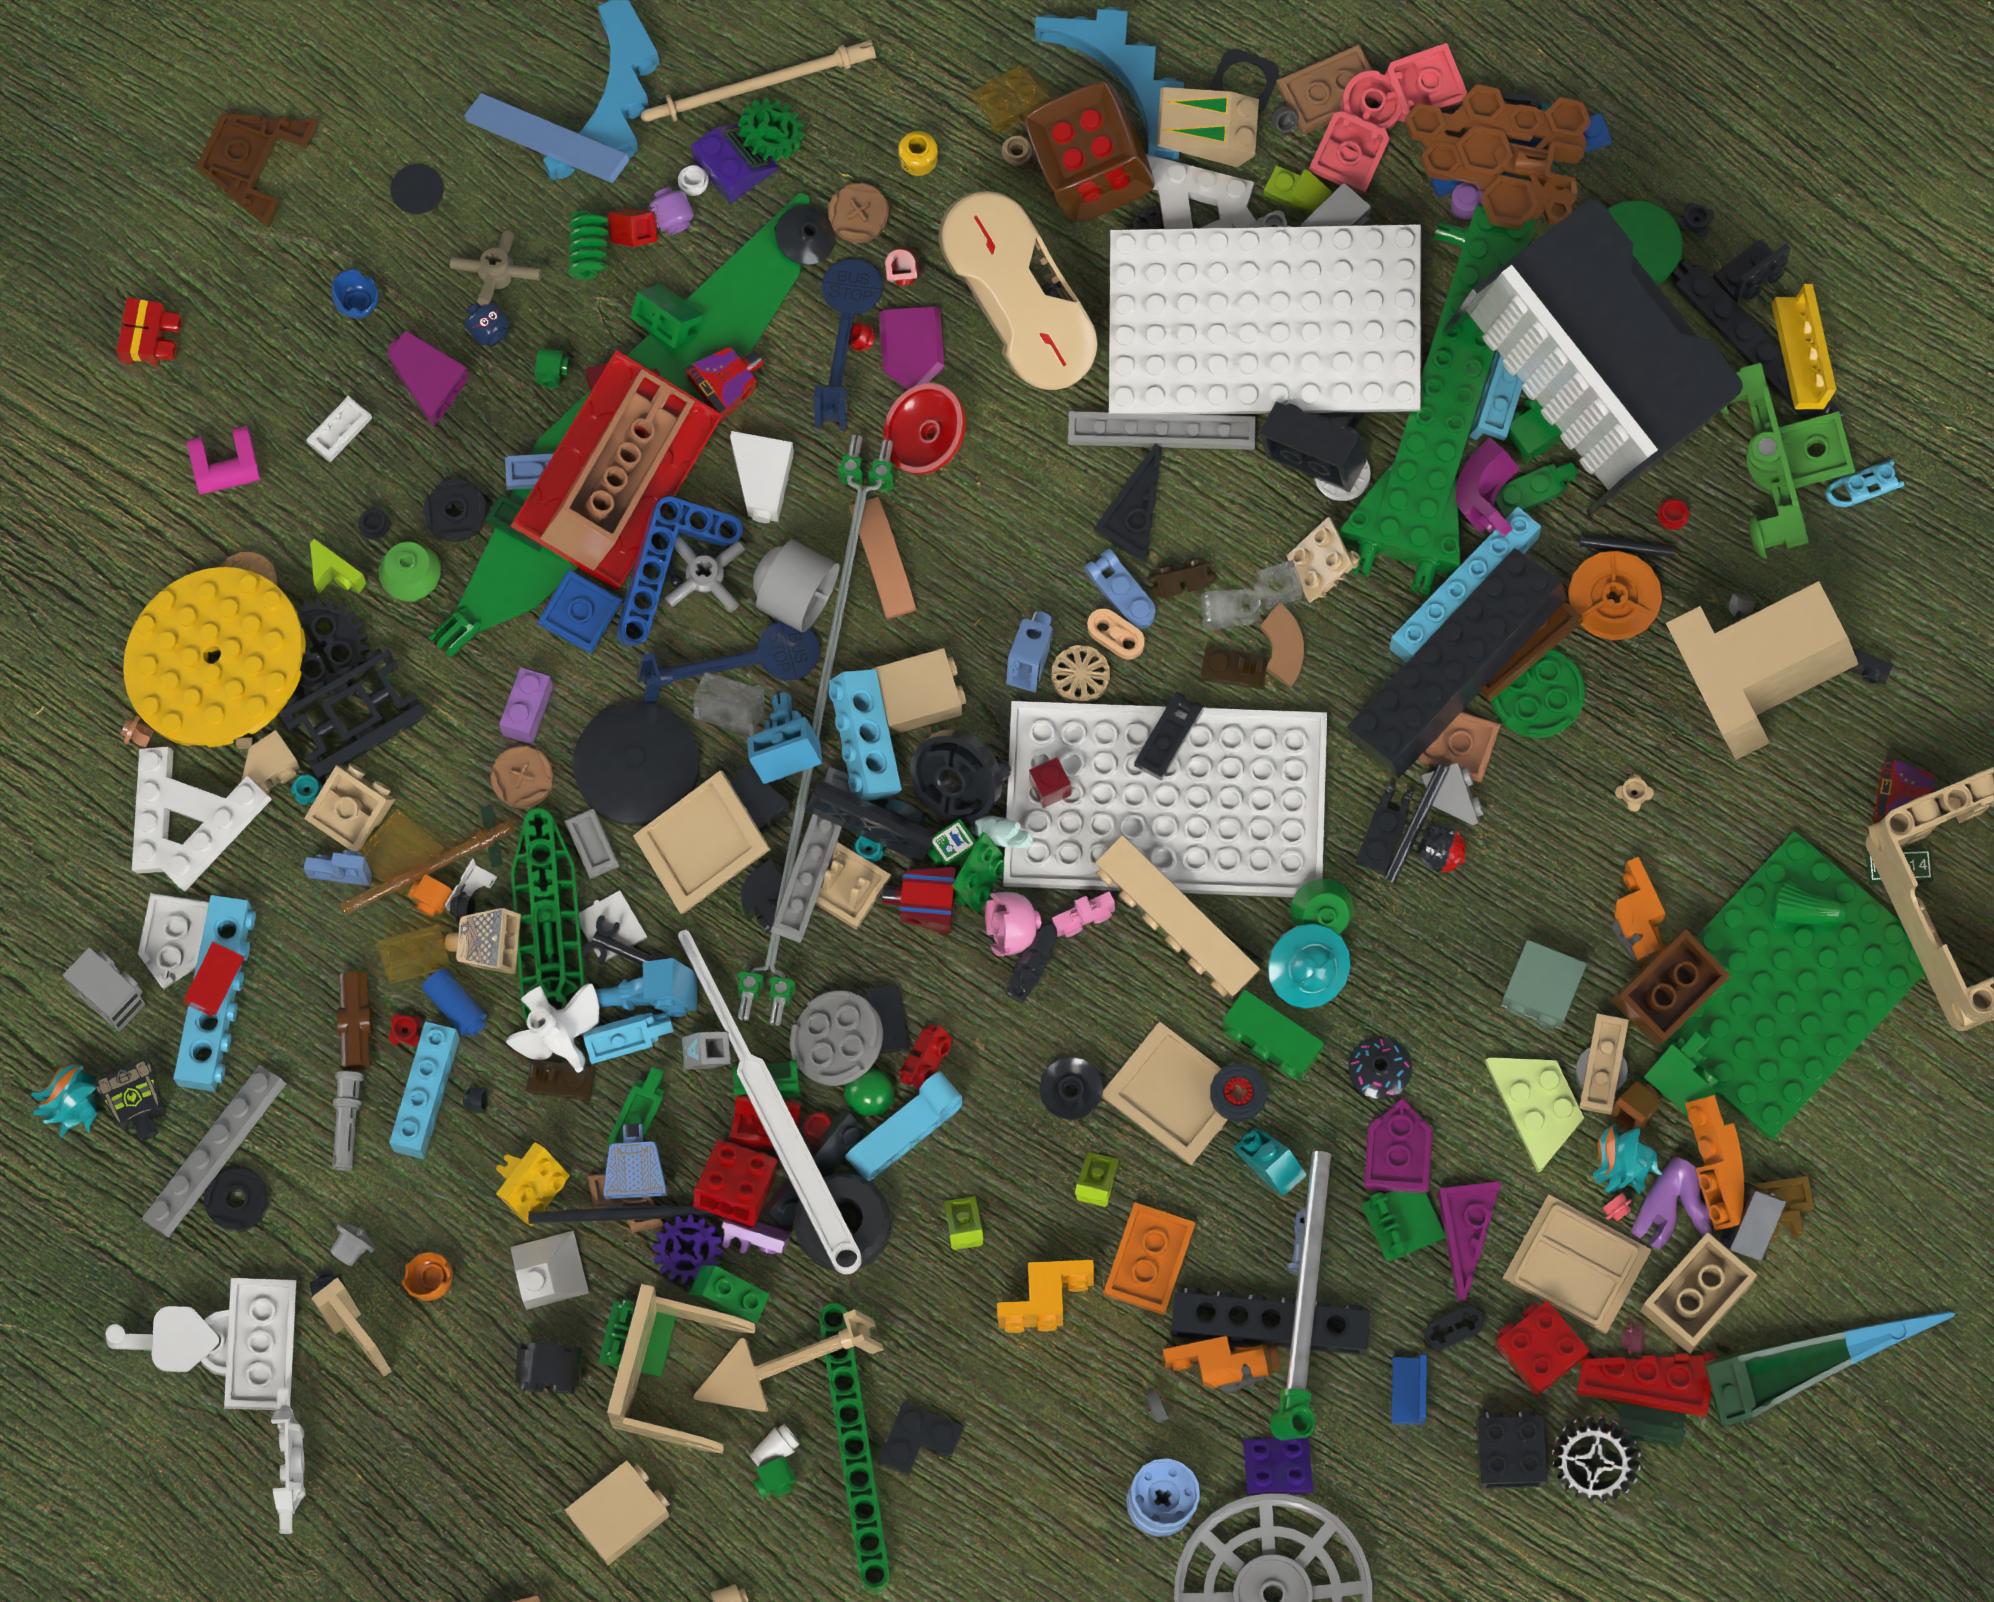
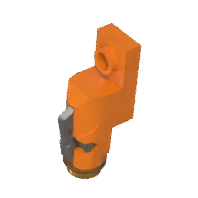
M1637 857L1627 861L1624 869L1625 873L1622 874L1626 887L1629 891L1634 890V893L1617 900L1614 912L1616 920L1612 924L1611 929L1631 959L1637 963L1639 968H1642L1664 947L1659 928L1654 925L1663 922L1666 913L1640 858Z
M1227 1336L1163 1349L1162 1355L1165 1368L1173 1367L1174 1371L1188 1369L1192 1367L1193 1362H1197L1202 1385L1210 1388L1219 1387L1226 1394L1263 1381L1265 1377L1273 1376V1372L1280 1371L1275 1345L1268 1347L1267 1344L1234 1347V1351H1230Z

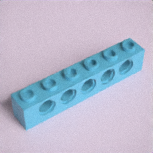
M1517 507L1505 519L1513 528L1505 537L1494 530L1391 637L1390 650L1405 663L1413 657L1514 548L1525 554L1539 539L1541 526L1522 509Z
M210 896L194 978L212 941L244 956L245 961L248 959L250 943L246 939L248 930H253L256 919V912L252 911L248 900ZM228 927L236 928V933L233 937L228 939L221 937L224 929ZM241 965L216 1015L209 1016L190 1006L188 1007L173 1078L178 1086L216 1092L217 1084L223 1082L225 1075V1064H222L224 1052H229L231 1045V1033H228L230 1021H235L238 1008L237 1003L234 1002L236 991H241L244 973L240 972ZM210 1018L218 1020V1024L214 1029H203V1024L206 1020ZM201 1050H212L209 1059L205 1061H198L196 1059L197 1054Z

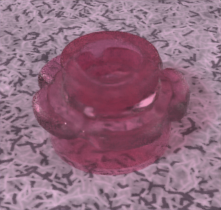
M1631 1323L1629 1329H1623L1622 1348L1628 1349L1629 1355L1643 1353L1645 1329Z

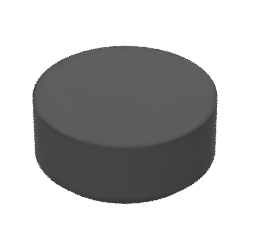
M1157 1389L1146 1393L1145 1398L1156 1423L1158 1422L1159 1424L1168 1420V1414Z

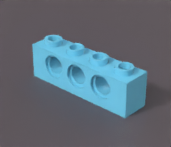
M876 669L842 672L829 681V696L833 701L836 713L835 725L840 732L842 757L846 762L849 775V789L853 795L866 801L888 799L902 789ZM853 701L857 704L858 709L854 706ZM860 732L864 735L865 740L861 737ZM866 762L871 766V770L868 768Z
M426 1021L424 1023L389 1142L394 1152L421 1159L426 1157L460 1041L457 1030L454 1028Z

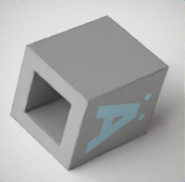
M698 1032L682 1037L684 1069H713L730 1064L728 1032Z

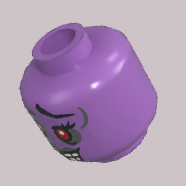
M667 187L654 194L656 199L650 203L649 210L654 213L656 227L659 231L673 235L691 226L690 221L694 217V212L683 191H672L671 187Z

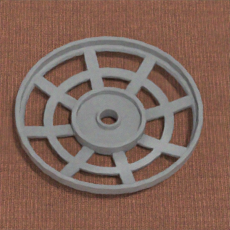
M1260 1494L1244 1497L1225 1505L1211 1514L1195 1530L1186 1543L1178 1562L1174 1583V1602H1267L1263 1597V1592L1270 1586H1275L1281 1590L1282 1599L1280 1602H1312L1315 1599L1332 1598V1602H1342V1597L1361 1594L1362 1602H1372V1580L1369 1565L1362 1547L1352 1532L1338 1517L1322 1506L1304 1498L1287 1494ZM1272 1506H1284L1301 1510L1317 1517L1324 1522V1525L1313 1538L1295 1529L1274 1526ZM1259 1507L1260 1527L1240 1533L1225 1545L1210 1532L1217 1524L1231 1515L1249 1508ZM1335 1532L1343 1539L1352 1553L1361 1581L1341 1583L1334 1562L1322 1548ZM1275 1537L1291 1539L1302 1544L1305 1548L1295 1560L1276 1555ZM1261 1538L1263 1556L1245 1564L1233 1553L1236 1548L1244 1543ZM1202 1542L1216 1555L1206 1574L1204 1593H1184V1582L1188 1565L1196 1548ZM1315 1556L1326 1569L1330 1579V1584L1312 1586L1304 1570ZM1224 1562L1238 1575L1234 1584L1233 1592L1214 1593L1216 1576Z

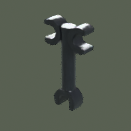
M600 915L596 921L597 931L592 941L587 943L582 950L584 958H587L591 950H598L601 953L597 961L599 965H602L606 960V949L642 966L643 962L669 959L662 953H656L651 956L613 939L620 931V923L616 922L613 929L606 931L602 928L605 920L603 915Z

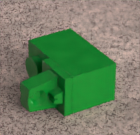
M1522 389L1527 398L1524 401L1527 412L1523 413L1520 411L1513 415L1507 439L1527 464L1562 441L1560 437L1562 431L1555 423L1551 425L1547 422L1541 413L1543 407L1536 399L1531 400Z
M1701 1029L1696 1031L1688 1041L1681 1037L1673 1043L1644 1076L1646 1080L1687 1116L1688 1112L1685 1103L1712 1095L1716 1097L1724 1088L1719 1083L1720 1078L1714 1071L1707 1067L1703 1069L1700 1066L1704 1062V1055L1700 1050L1710 1039Z

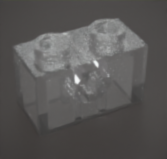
M705 672L694 693V718L750 736L754 735L764 715V690Z

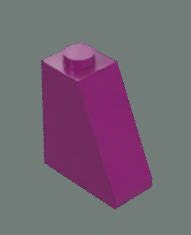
M405 330L400 338L396 337L390 344L388 357L394 371L429 424L436 427L469 381V374L465 366Z

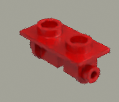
M929 1024L927 1028L922 1029L913 1046V1049L921 1053L920 1057L912 1054L908 1055L899 1071L901 1075L899 1078L900 1082L908 1086L912 1084L919 1091L921 1085L935 1074L942 1058L949 1052L950 1044L953 1040L942 1026L938 1025V1027Z

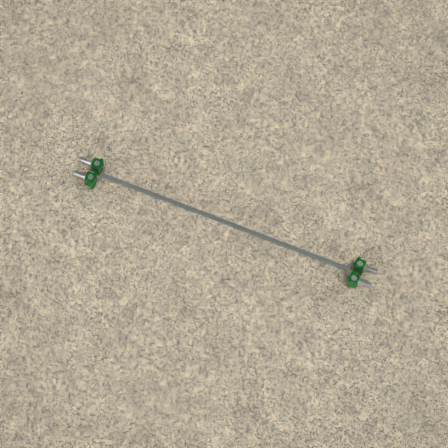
M856 435L852 436L849 453L847 456L843 455L841 466L837 468L839 482L856 488L858 493L812 723V729L818 739L866 494L870 490H893L892 463H890L893 442L890 440L888 441V446L887 440L882 441L878 461H873L872 471L868 472L869 486L865 487L863 491L861 485H863L862 458H859L862 443L861 436L858 435L857 443ZM813 767L803 770L775 917L795 863ZM771 933L765 966L756 967L751 972L742 971L738 973V992L741 998L738 1013L740 1020H743L745 1004L744 1021L749 1020L752 1000L759 1001L760 992L765 988L763 976L756 973L766 971L769 966L774 974L780 976H773L769 979L771 988L770 1000L771 1004H773L770 1017L771 1025H774L778 1005L776 1026L781 1024L784 1006L790 1007L792 995L796 994L794 981L786 979L783 972L775 969L780 935L776 933Z

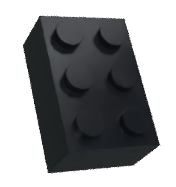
M1276 401L1259 432L1267 459L1347 492H1351L1367 462L1361 438L1357 431L1348 426L1338 427L1333 425L1327 418L1315 414L1311 416L1306 414L1301 408L1291 403L1284 405Z

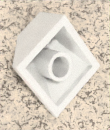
M574 1231L511 1247L516 1277L526 1310L589 1293Z

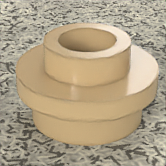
M1012 136L1003 143L1002 156L1010 165H1024L1032 156V145L1022 136ZM1014 149H1021L1023 151L1021 155L1012 154Z

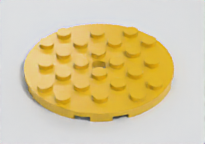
M209 568L196 571L174 581L158 593L144 608L136 620L127 641L123 664L124 682L127 694L136 712L158 734L185 746L207 745L209 748L234 743V739L248 733L251 735L256 733L273 720L284 708L295 691L302 674L300 667L302 656L305 654V635L296 608L280 588L270 580L255 572L241 568ZM219 650L221 652L219 660L215 663H208V652L212 653Z

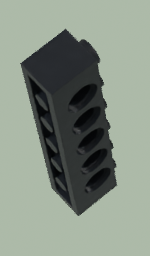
M1183 1288L1182 1292H1175L1171 1337L1209 1340L1227 1336L1230 1343L1291 1348L1296 1299L1280 1298L1279 1302L1266 1301V1297L1261 1295H1247L1246 1299L1233 1298V1293L1224 1291L1214 1292V1296L1203 1295L1201 1290L1193 1288ZM1315 1301L1310 1350L1365 1356L1370 1311H1364L1363 1306L1346 1304L1344 1308L1331 1307V1303ZM1207 1307L1213 1310L1215 1316L1210 1321H1202L1197 1317V1311ZM1233 1311H1242L1246 1314L1247 1320L1243 1324H1234L1229 1319V1315ZM1266 1314H1274L1279 1318L1280 1323L1276 1327L1269 1328L1262 1323L1261 1319ZM1337 1320L1344 1325L1345 1329L1340 1334H1333L1328 1331L1327 1323Z

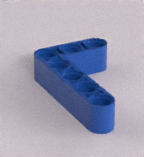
M675 497L662 498L652 506L616 629L617 639L622 645L627 647L636 646L646 640L649 635L677 534H683L725 547L736 542L742 535L743 527L738 518ZM661 505H668L673 509L674 515L672 520H666L661 516ZM691 514H697L702 518V529H695L691 526ZM721 523H726L732 528L733 534L730 539L724 538L720 534L719 527ZM654 534L664 538L665 547L663 550H658L652 545L651 538ZM645 564H651L655 567L657 575L654 580H649L644 576L643 567ZM636 594H642L647 598L648 606L645 610L639 609L635 605L634 597ZM629 623L639 628L640 633L636 640L629 638L626 634V626Z

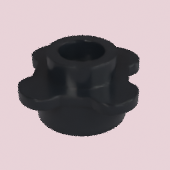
M1695 203L1686 205L1685 217L1679 222L1680 228L1683 231L1690 230L1696 232L1699 237L1706 236L1709 232V222L1714 219V212L1703 205ZM1694 218H1699L1700 221L1695 222Z

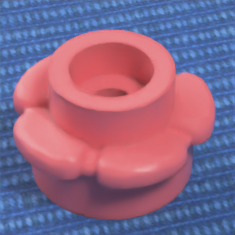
M1621 1193L1602 1208L1608 1215L1606 1219L1609 1220L1613 1217L1616 1222L1632 1211L1628 1206L1632 1199L1628 1200Z

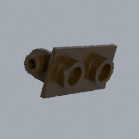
M1197 557L1184 561V567L1173 569L1171 564L1155 568V574L1148 575V579L1151 581L1156 580L1157 585L1151 586L1154 598L1160 597L1164 599L1182 594L1180 582L1183 581L1186 582L1188 592L1209 588L1210 584L1215 583L1213 572L1206 571V567L1212 566V562H1203L1202 557Z

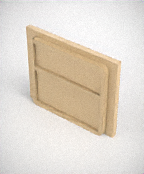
M723 771L717 772L633 835L680 914L686 913L771 849Z
M1160 1021L1133 1055L1128 1058V1061L1103 1090L1102 1094L1103 1099L1190 1166L1193 1165L1228 1121V1119L1223 1118L1213 1108L1210 1100V1085L1214 1076L1222 1068ZM1240 1085L1234 1086V1092L1229 1094L1230 1096H1236L1237 1101H1241L1243 1095L1248 1092L1247 1090H1241Z
M1548 1194L1530 1229L1524 1235V1240L1503 1279L1545 1302L1548 1300L1552 1306L1607 1334L1627 1295L1631 1293V1288L1652 1249Z

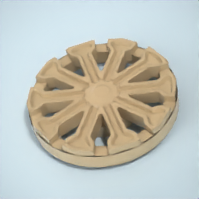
M1075 645L1063 650L1056 657L1051 670L1052 684L1056 692L1063 699L1072 703H1089L1098 699L1106 691L1110 682V668L1106 658L1097 649L1089 646ZM1080 652L1087 653L1083 662H1081ZM1073 654L1075 663H1073L1067 656ZM1095 656L1097 659H1099L1098 661L1089 665L1092 657ZM1064 663L1068 668H1059L1058 665ZM1101 667L1105 670L1104 672H1094ZM1058 675L1068 676L1062 680L1056 679ZM1093 679L1103 680V684L1098 685ZM1071 684L1069 691L1065 692L1063 687ZM1088 686H1090L1095 691L1094 694L1091 695L1088 693ZM1077 688L1081 689L1082 695L1080 697H1075Z

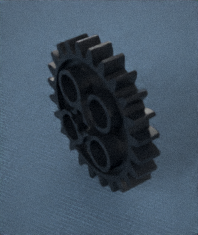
M320 598L316 599L315 607H310L307 600H304V609L299 610L294 605L298 612L297 615L302 629L306 625L309 626L320 646L326 645L324 647L325 656L335 670L334 673H329L320 655L317 652L312 654L314 651L313 644L304 631L306 645L300 667L302 674L293 692L294 695L303 689L304 697L311 694L309 689L324 680L329 684L339 678L337 673L345 667L353 664L357 668L359 664L365 663L364 656H361V654L370 652V646L361 644V642L369 638L368 633L358 634L364 626L363 622L353 624L352 622L356 616L355 612L353 611L345 616V605L342 604L335 610L333 609L334 605L331 599L326 607H322ZM322 621H328L333 625V630L328 635H320L316 632L317 624ZM337 648H345L349 651V657L343 662H337L333 660L332 653ZM312 663L322 667L321 674L315 678H310L304 673L305 668ZM354 680V681L350 682L349 684H350V685H354L356 682H355V680Z

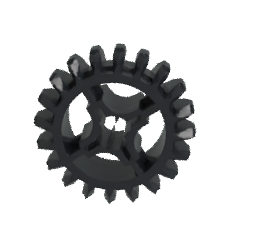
M1592 1414L1587 1416L1586 1424L1580 1418L1575 1419L1574 1427L1566 1425L1563 1429L1565 1435L1557 1437L1556 1442L1559 1446L1554 1447L1552 1454L1558 1457V1459L1554 1460L1553 1467L1563 1469L1557 1474V1480L1568 1479L1564 1487L1565 1491L1571 1490L1574 1486L1578 1489L1575 1493L1576 1499H1579L1584 1492L1588 1494L1587 1500L1589 1503L1594 1501L1596 1495L1599 1496V1500L1603 1504L1608 1500V1493L1614 1500L1620 1497V1490L1627 1493L1631 1488L1629 1482L1635 1483L1638 1478L1634 1471H1639L1642 1465L1639 1461L1634 1460L1641 1456V1450L1632 1449L1637 1443L1636 1437L1626 1438L1630 1431L1629 1427H1624L1619 1431L1617 1429L1619 1420L1614 1419L1611 1425L1606 1424V1415H1601L1598 1423L1595 1422ZM1595 1436L1592 1446H1581L1580 1449L1572 1448L1573 1444L1579 1439ZM1606 1439L1617 1447L1621 1457H1619V1453L1612 1452L1607 1447ZM1598 1448V1455L1603 1460L1596 1469V1463L1593 1462L1594 1458L1592 1456ZM1573 1461H1575V1464L1586 1469L1587 1478L1579 1473ZM1614 1468L1622 1470L1617 1477L1599 1482V1477L1603 1471H1613Z

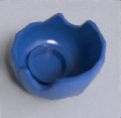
M351 269L342 271L333 279L331 288L333 304L340 313L356 319L368 316L375 310L378 305L379 291L376 284H374L373 278H366L360 274L359 270Z

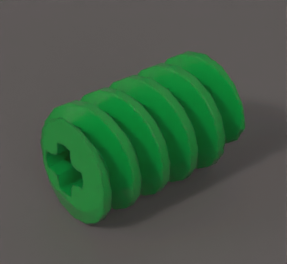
M587 211L571 213L570 230L572 232L569 234V241L571 242L569 253L571 255L568 257V264L570 265L568 275L578 280L596 279L598 273L607 270V265L598 261L607 259V253L600 251L607 248V241L599 238L608 236V230L601 228L608 225V219Z

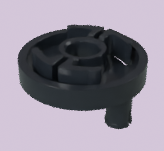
M942 730L932 734L918 746L911 760L912 783L920 799L935 814L953 822L959 819L963 823L976 821L990 811L1000 798L1002 782L1011 775L1009 772L1012 771L1006 761L996 760L989 748L979 739L959 730ZM947 770L958 774L962 786L955 784L950 779ZM980 799V801L978 800L971 803H964V801H974Z

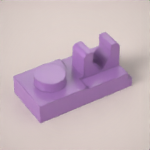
M726 1218L722 1225V1228L725 1229L723 1247L728 1248L732 1239L737 1237L741 1242L740 1253L743 1254L749 1249L750 1243L759 1246L758 1248L766 1253H782L788 1245L791 1236L789 1231L759 1221L756 1222L754 1227Z

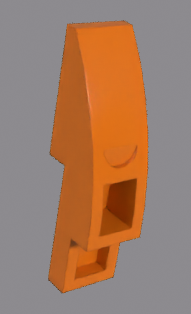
M1715 1095L1687 1102L1685 1106L1688 1118L1692 1124L1698 1149L1704 1162V1166L1698 1167L1695 1170L1714 1229L1716 1231L1740 1225L1744 1201V1172L1734 1123L1724 1125Z

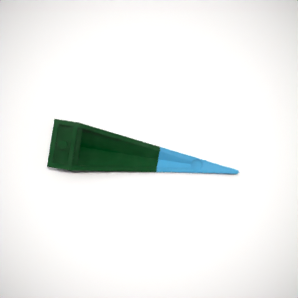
M1944 1311L1733 1351V1354L1704 1362L1719 1423L1724 1427L1753 1418L1840 1370L1952 1318L1955 1313Z

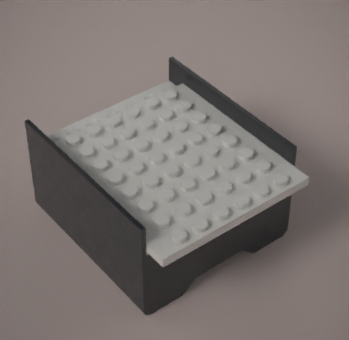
M1588 200L1477 285L1443 330L1448 335L1472 317L1485 334L1482 338L1492 351L1498 350L1504 358L1502 364L1512 376L1517 374L1524 383L1521 387L1525 394L1531 400L1536 399L1543 407L1541 413L1547 422L1551 425L1555 423L1562 431L1560 437L1566 446L1571 450L1575 448L1582 457L1580 463L1589 474L1595 473L1608 491L1586 511L1589 516L1695 435L1741 393L1743 388L1740 377L1709 339L1699 338L1634 257L1633 242L1603 204L1597 200Z

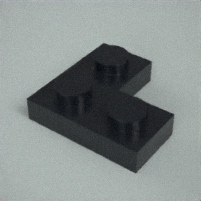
M903 1402L878 1463L909 1476L921 1446L952 1458L964 1426Z

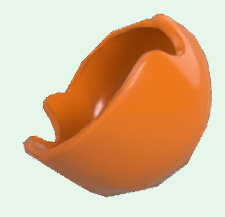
M434 1252L418 1254L405 1265V1277L401 1280L402 1285L411 1296L423 1301L438 1300L446 1294L451 1286L453 1277L452 1266L443 1255Z

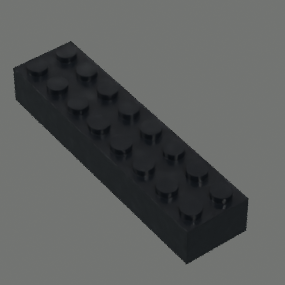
M1514 548L1346 727L1353 744L1396 777L1400 778L1479 694L1481 688L1493 679L1564 603L1567 597L1562 582Z

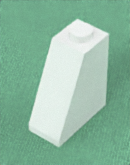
M731 431V445L748 516L760 523L779 522L794 455L793 443Z

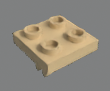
M837 842L815 905L857 930L882 893L884 885H887L890 881L891 874Z

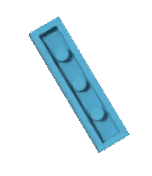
M1496 350L1470 433V438L1475 440L1483 433L1503 441L1505 440L1522 390L1521 385H1523V382L1517 374L1512 376L1502 364L1504 358L1498 350Z

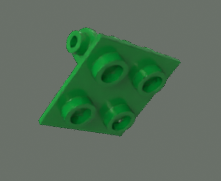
M985 832L981 833L952 884V887L955 889L954 894L956 895L954 901L962 906H965L967 903L976 914L979 913L982 906L989 899L990 892L997 879L1004 873L1005 856Z
M1390 1191L1383 1194L1379 1192L1370 1197L1371 1200L1361 1204L1387 1263L1445 1239L1444 1231L1426 1193Z
M629 1300L613 1301L598 1364L619 1368L636 1306L634 1302ZM660 1312L656 1313L641 1373L662 1377L676 1316Z

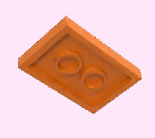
M1134 1202L1103 1295L1165 1315L1196 1222Z

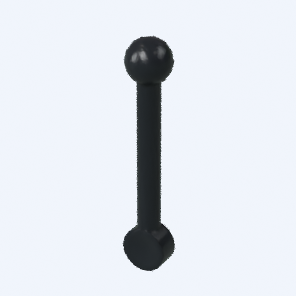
M654 534L651 538L652 544H654L656 549L663 550L659 542L660 535ZM669 562L667 571L671 577L670 584L677 588L682 584V578L676 575Z

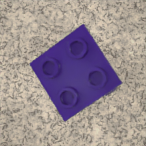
M1308 1437L1293 1440H1279L1277 1438L1243 1440L1247 1496L1289 1493V1495L1302 1494V1496H1306V1493L1313 1491Z

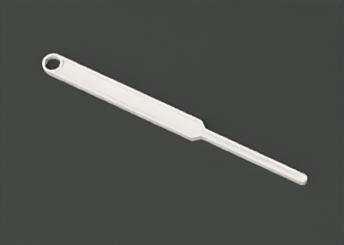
M682 930L678 935L679 941L724 1031L728 1032V1038L740 1060L737 1075L834 1268L842 1274H851L858 1270L861 1265L860 1251L763 1059L750 1054L689 931ZM843 1250H851L857 1255L856 1262L850 1267H842L836 1262L837 1255Z

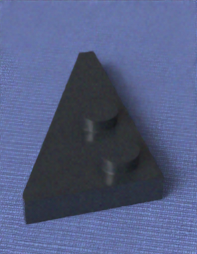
M1156 443L1094 527L1096 534L1143 564L1147 560L1162 454L1161 446Z

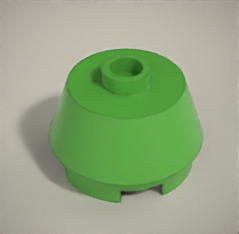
M417 542L396 544L386 552L379 565V580L384 590L392 597L404 602L419 601L418 599L430 594L436 588L441 574V566L436 554L429 547Z

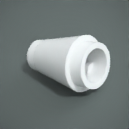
M785 1424L779 1428L775 1426L754 1449L750 1457L758 1467H761L775 1459L787 1457L794 1453V1448L800 1445V1443Z

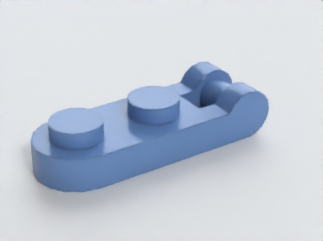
M1108 548L1102 552L1101 558L1096 562L1090 561L1083 567L1089 578L1124 620L1138 629H1145L1154 622L1156 612L1152 600L1123 567L1111 549ZM1109 567L1114 574L1106 579L1102 572Z

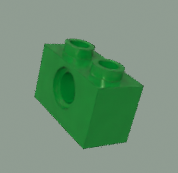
M701 1266L688 1296L721 1313L757 1324L770 1294L717 1266Z

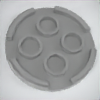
M830 991L812 999L807 1003L808 1007L802 1012L796 1025L793 1024L791 1029L790 1050L793 1060H797V1067L807 1077L817 1083L828 1086L850 1083L865 1074L879 1055L883 1041V1027L880 1016L867 1000L850 991Z

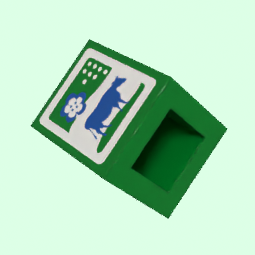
M961 819L931 837L933 841L927 854L937 868L939 866L943 868H956L967 860L976 841Z

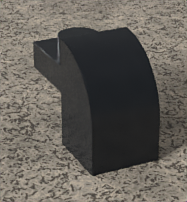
M771 860L751 872L741 888V903L747 921L759 915L756 920L766 934L771 931L776 910L772 905L778 902L782 875Z

